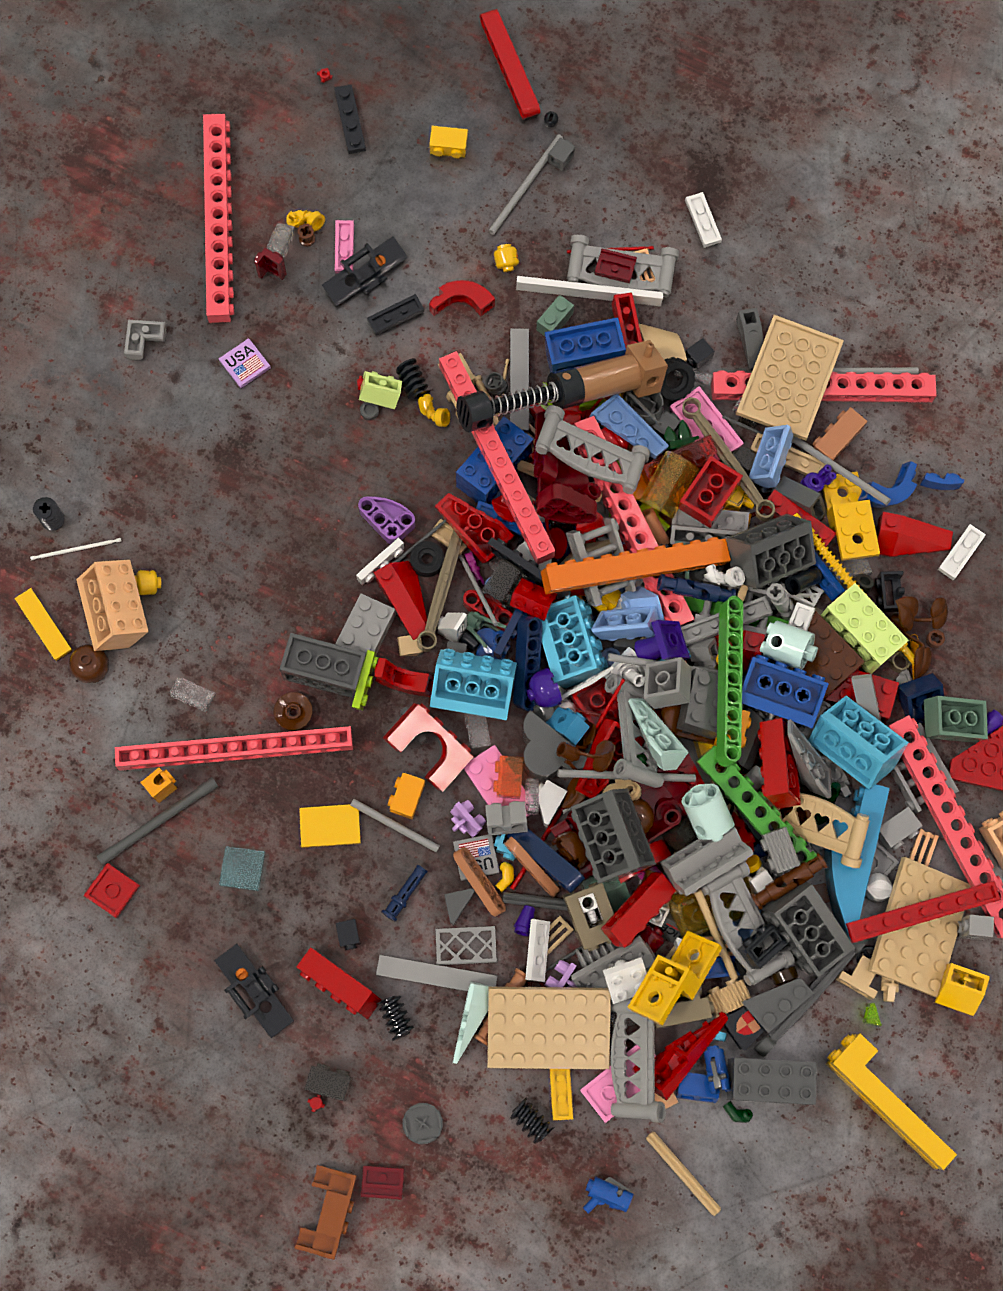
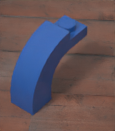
M912 461L902 464L897 479L891 488L883 487L873 481L867 483L891 499L888 505L883 504L863 489L858 501L870 500L871 507L886 508L906 500L917 486L916 483L912 482L916 475L915 469L917 464Z

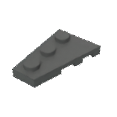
M797 978L741 1002L769 1033L814 993L801 978Z

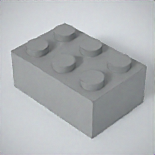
M360 594L335 645L367 653V650L378 653L396 616V610L366 595Z

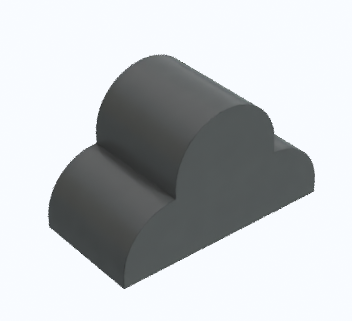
M530 710L524 719L522 732L524 742L527 745L523 756L525 773L535 781L546 782V780H552L557 776L558 769L573 770L568 764L564 763L565 759L557 756L556 753L557 747L561 742L571 743ZM580 755L577 761L571 763L578 770H583L587 757Z

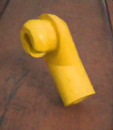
M503 862L500 865L502 879L495 885L500 892H503L514 880V868L508 862Z

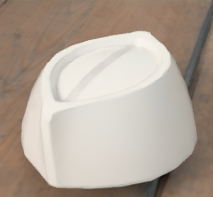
M871 874L865 896L873 902L885 901L890 897L893 885L884 874Z

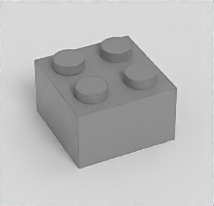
M682 657L646 664L644 700L654 709L690 703L692 668Z

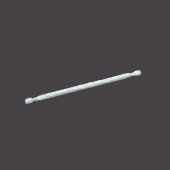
M121 538L40 554L30 558L35 560L37 558L103 546L114 542H121Z

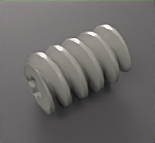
M604 942V944H599L600 947L596 950L588 951V949L584 950L582 948V953L578 949H575V952L583 968L618 947L613 943L607 944Z

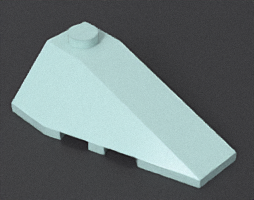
M630 698L628 701L658 767L663 770H676L689 752L643 698Z
M470 981L453 1063H458L488 1012L489 987L494 986Z

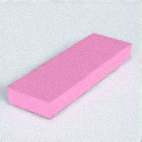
M336 220L335 273H340L344 270L340 261L346 260L354 254V220Z

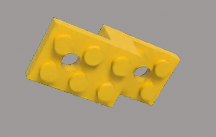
M851 472L859 478L858 472ZM836 474V479L830 485H824L822 493L829 528L836 531L841 561L879 556L880 550L870 500L858 501L862 491L861 488L842 475ZM837 490H846L847 496H839ZM852 536H860L862 538V543H855L852 539Z
M687 931L671 960L657 955L627 1008L663 1026L680 995L691 1000L694 999L722 950L721 945ZM698 952V958L691 960L692 955ZM659 995V999L651 1003L652 997Z

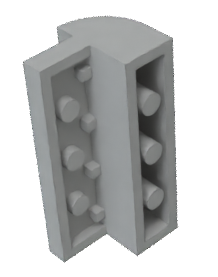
M674 505L670 544H675V541L687 544L694 540L706 542L707 539L712 537H718V539L726 538L727 542V537L748 529L750 512L722 510L712 527L709 528L678 509L679 505Z
M733 827L723 835L720 841L713 842L712 839H697L660 863L676 891L680 895L688 896L695 893L702 886L713 882L715 878L723 873L729 872L731 868L739 863L745 862L754 854L752 849L742 842L737 829Z
M638 936L634 938V941L629 946L615 949L572 974L571 978L578 988H608L603 970L614 967L615 963L619 960L629 962L642 957L646 973H648L656 956L648 943H645Z

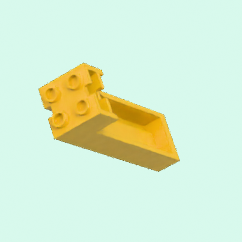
M860 1033L848 1034L841 1041L842 1046L840 1049H834L828 1055L827 1059L829 1061L826 1065L933 1169L939 1168L944 1170L957 1154L865 1066L878 1050Z

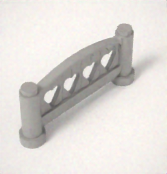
M584 235L571 236L570 245L572 249L567 274L568 282L579 283L582 280L594 285L662 292L664 298L669 297L679 250L665 247L661 249V254L658 256L603 248L637 257L634 268L637 278L631 279L629 284L594 275V272L587 273L586 268L594 260L598 262L602 248L588 246L589 238ZM649 267L655 277L654 282L642 281L640 279V276Z
M548 406L544 414L545 421L535 445L536 451L539 454H546L549 451L573 469L599 480L621 484L625 493L633 494L636 491L644 464L649 460L650 450L642 445L634 446L631 452L563 421L564 410L558 406ZM566 436L570 450L567 451L564 447L557 446L556 442ZM585 445L588 458L585 459L581 455H576L574 449ZM601 452L605 466L593 463L591 458ZM618 460L622 474L611 471L608 466Z
M616 674L609 675L605 682L606 692L614 694L622 677ZM625 681L617 695L623 759H619L616 762L613 773L616 778L621 780L629 779L653 788H660L664 783V778L661 774L657 773V762L652 757L646 742L644 744L645 750L635 740V738L643 737L641 730L633 723L636 718L628 702L630 698L644 699V687H637L633 683ZM641 753L646 755L648 767L637 758V755Z
M745 861L699 889L702 890L704 896L709 895L718 929L732 954L746 969L747 972L744 975V980L747 985L751 986L758 984L782 968H789L794 965L795 960L789 949L784 947L761 969H751L739 953L738 949L742 946V937L738 935V930L740 928L752 929V937L756 933L755 930L765 923L743 878L750 875L749 866ZM722 892L735 894L729 908H725L724 901L720 899ZM731 910L744 912L736 927L733 925V919L729 917ZM770 935L757 946L762 948L759 956L774 943Z
M653 996L651 1003L656 1002L659 997ZM632 998L615 1004L611 1002V1010L617 1013L611 1042V1073L617 1102L611 1105V1114L618 1118L650 1119L652 1122L662 1123L665 1119L666 1108L663 1102L655 1101L654 1022L627 1008ZM628 1018L640 1026V1029L630 1036L626 1034V1028L628 1027L626 1020ZM627 1039H630L640 1047L631 1056L626 1054V1049L628 1048L626 1046ZM627 1060L632 1061L640 1068L631 1077L626 1075ZM628 1080L640 1089L631 1098L626 1096V1082Z

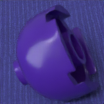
M549 668L535 673L530 678L529 690H527L530 701L534 700L542 708L555 707L562 702L558 684L554 683L551 679L554 675Z

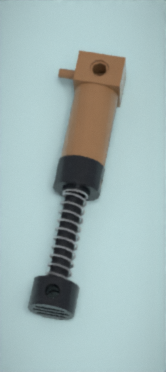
M651 340L627 345L625 355L551 372L547 378V386L543 383L541 388L538 385L535 386V389L529 387L528 391L523 388L521 393L516 390L515 394L509 392L508 396L503 393L501 398L496 395L495 399L488 398L487 394L483 391L459 396L456 404L457 415L462 428L466 432H472L492 426L494 415L499 417L500 414L506 415L507 412L513 413L514 410L517 412L521 409L526 410L527 407L533 408L534 405H545L547 402L565 409L628 391H633L637 398L661 391L668 365Z

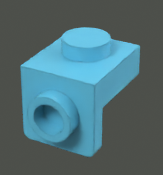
M506 834L497 835L494 846L497 847L496 852L503 854V858L514 861V855L503 843Z

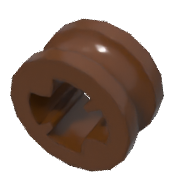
M933 630L926 637V643L931 648H938L945 641V635L940 630ZM933 635L940 638L938 643L931 640Z

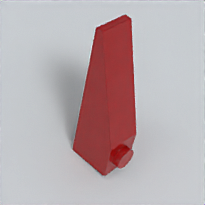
M883 512L878 518L876 535L880 555L897 557L906 554L914 555L923 552L948 551L951 549L953 531L903 515Z
M606 718L595 736L589 754L595 755L596 747L600 742L605 740L613 742L615 745L613 759L605 770L613 771L616 762L619 759H623L620 724ZM641 736L635 738L642 746L645 741L644 738ZM587 757L583 770H594L593 758ZM579 778L575 790L591 799L602 791L611 779Z

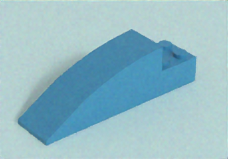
M877 784L870 790L864 785L860 786L858 790L856 789L853 796V801H856L855 806L850 810L852 816L857 817L858 813L869 816L870 821L860 856L862 859L860 868L843 865L841 863V853L824 848V860L829 867L825 869V879L831 909L835 919L849 939L850 936L846 923L860 920L890 789ZM836 819L833 821L838 838L848 829V825L845 822L840 823Z

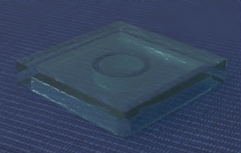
M226 846L219 886L259 891L265 852Z

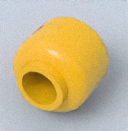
M511 244L497 246V250L494 251L496 267L503 269V272L513 271L514 267L519 264L517 249L511 246Z
M140 570L134 575L139 595H155L157 588H161V577H157V573L154 570Z

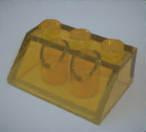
M666 451L640 502L673 519L678 510L680 500L692 484L699 468L674 452Z

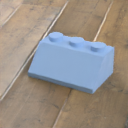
M789 425L765 428L749 475L752 482L764 488H775L779 483L788 450L792 445L793 433Z
M649 606L601 611L591 628L592 633L600 640L609 641L621 638L634 639L636 637L645 636L649 638L655 636L651 623L659 620L657 607Z

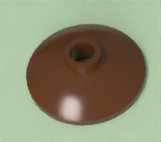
M297 692L286 693L276 701L274 718L282 728L291 731L299 730L305 727L311 720L312 705L303 694ZM292 710L297 711L295 716L290 715Z

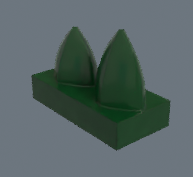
M684 420L680 422L678 437L669 426L664 434V441L669 445L666 450L700 443L699 436L692 437L691 430Z

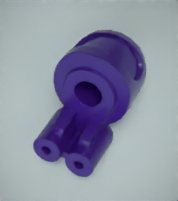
M826 464L818 473L812 472L807 474L800 484L819 493L825 484L830 485L837 476L834 472H831V466Z

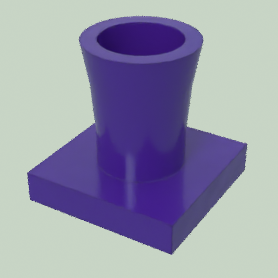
M656 620L651 623L655 636L635 642L634 648L638 658L656 660L662 657V660L682 657L684 660L690 658L679 621Z

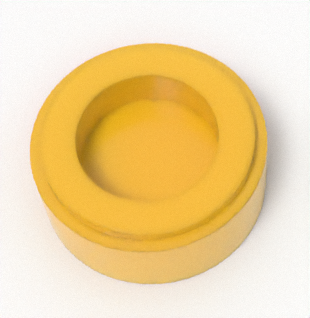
M752 855L746 860L750 873L756 872L762 865L758 855Z

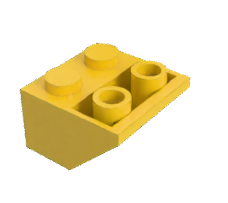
M953 963L946 964L941 987L934 1003L974 1016L985 995L990 976Z

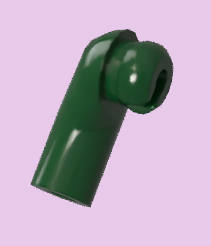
M731 1101L722 1106L734 1122L747 1123L753 1118L751 1110L736 1109Z

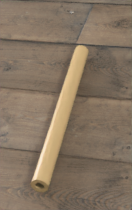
M698 889L694 893L715 943L720 944L722 947L720 955L730 979H737V972L701 889Z

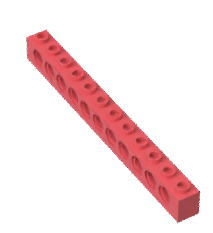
M225 114L203 115L206 312L209 323L231 322V315H234V305L231 304V298H234L233 287H230V281H233V270H230V264H233V254L230 253V247H233L232 236H229V231H232V220H229V214H232V204L229 203L232 191L231 186H228V181H231V170H228V165H231V155L228 153V148H231L230 137H227V132H230V121H226ZM217 216H223L220 219H215ZM218 232H222V233H223V234L220 235V236H216V234H217ZM218 249H223L222 252H216ZM218 266H224L222 269H216ZM218 283H224L222 286H216ZM218 300H224L223 303H216Z
M457 351L439 358L440 370L456 402L459 396L477 392ZM493 424L488 428L472 431L471 433L534 561L539 565L554 558L555 549Z
M723 370L714 372L711 378L712 400H741L746 389L745 383H748L751 373H745V371L727 373V371ZM832 372L821 401L933 402L936 397L935 375H929V373L911 375V373L907 372L901 374H892L890 372L874 374L873 372L838 374L837 372ZM731 382L735 387H729L727 383ZM838 384H843L845 388H840ZM856 384H861L864 388H858ZM875 384L881 385L882 389L876 388ZM893 384L899 385L901 389H896ZM912 384L917 385L919 389H914Z
M595 416L573 424L588 433L606 440ZM585 445L579 446V455L585 459L588 458ZM601 452L597 454L599 459H596L594 456L591 458L593 463L605 466ZM617 461L608 466L611 471L622 474ZM593 478L595 484L601 490L605 508L608 509L611 518H614L619 525L620 539L625 543L630 554L637 553V550L648 548V551L654 550L658 544L634 495L625 493L621 484ZM610 488H613L616 493H613ZM635 538L638 539L641 544H638ZM673 574L665 575V577L674 578ZM659 576L657 578H642L645 588L658 595L664 620L679 621L681 627L694 620L682 595L664 590L665 596L661 591L657 590ZM669 606L674 609V613L670 611Z
M908 715L887 727L903 739L905 733L911 734L912 741L906 746L901 759L968 884L971 887L983 884L979 879L982 873L987 875V882L995 881L1001 900L981 905V908L986 916L994 917V932L997 938H1003V919L999 917V911L1003 908V882L993 872L994 866L989 858L986 859L982 843L979 840L977 841L974 836L975 830L973 826L965 820V811L961 805H957L954 791L951 787L948 788L945 782L947 780L945 774L937 768L936 757L932 752L929 753L925 737L923 735L920 736L917 730V722ZM915 750L921 752L922 757L920 760H916L913 757ZM925 767L929 768L931 771V775L929 778H926L923 775V769ZM934 785H937L940 788V794L938 796L933 794L932 787ZM944 802L950 807L948 813L942 811L941 806ZM953 820L959 823V828L956 831L951 827ZM963 837L968 840L967 848H963L960 844ZM972 855H975L978 858V863L976 866H973L970 863V858Z
M351 726L115 747V766L121 771L353 750Z

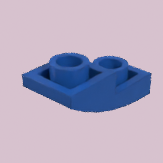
M926 473L920 485L937 490H955L961 487L964 479L954 473H946L943 479L935 473Z

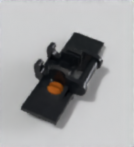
M394 236L375 249H372L366 243L364 248L348 259L341 260L340 263L344 270L323 283L322 287L337 307L357 292L362 290L367 294L371 289L388 280L384 274L408 257ZM368 254L370 260L365 265L354 271L350 269L349 266ZM353 277L355 280V284L353 286H347L345 284V278Z
M235 944L214 960L231 983L224 990L225 993H229L243 1012L245 1020L253 1014L270 1038L294 1021L274 994L280 988L277 984L273 983L263 966L258 970L253 966L238 944ZM239 984L245 988L253 999L256 1006L252 1010L235 989ZM264 1001H269L272 1005L271 1011L268 1013H264L260 1009V1005Z

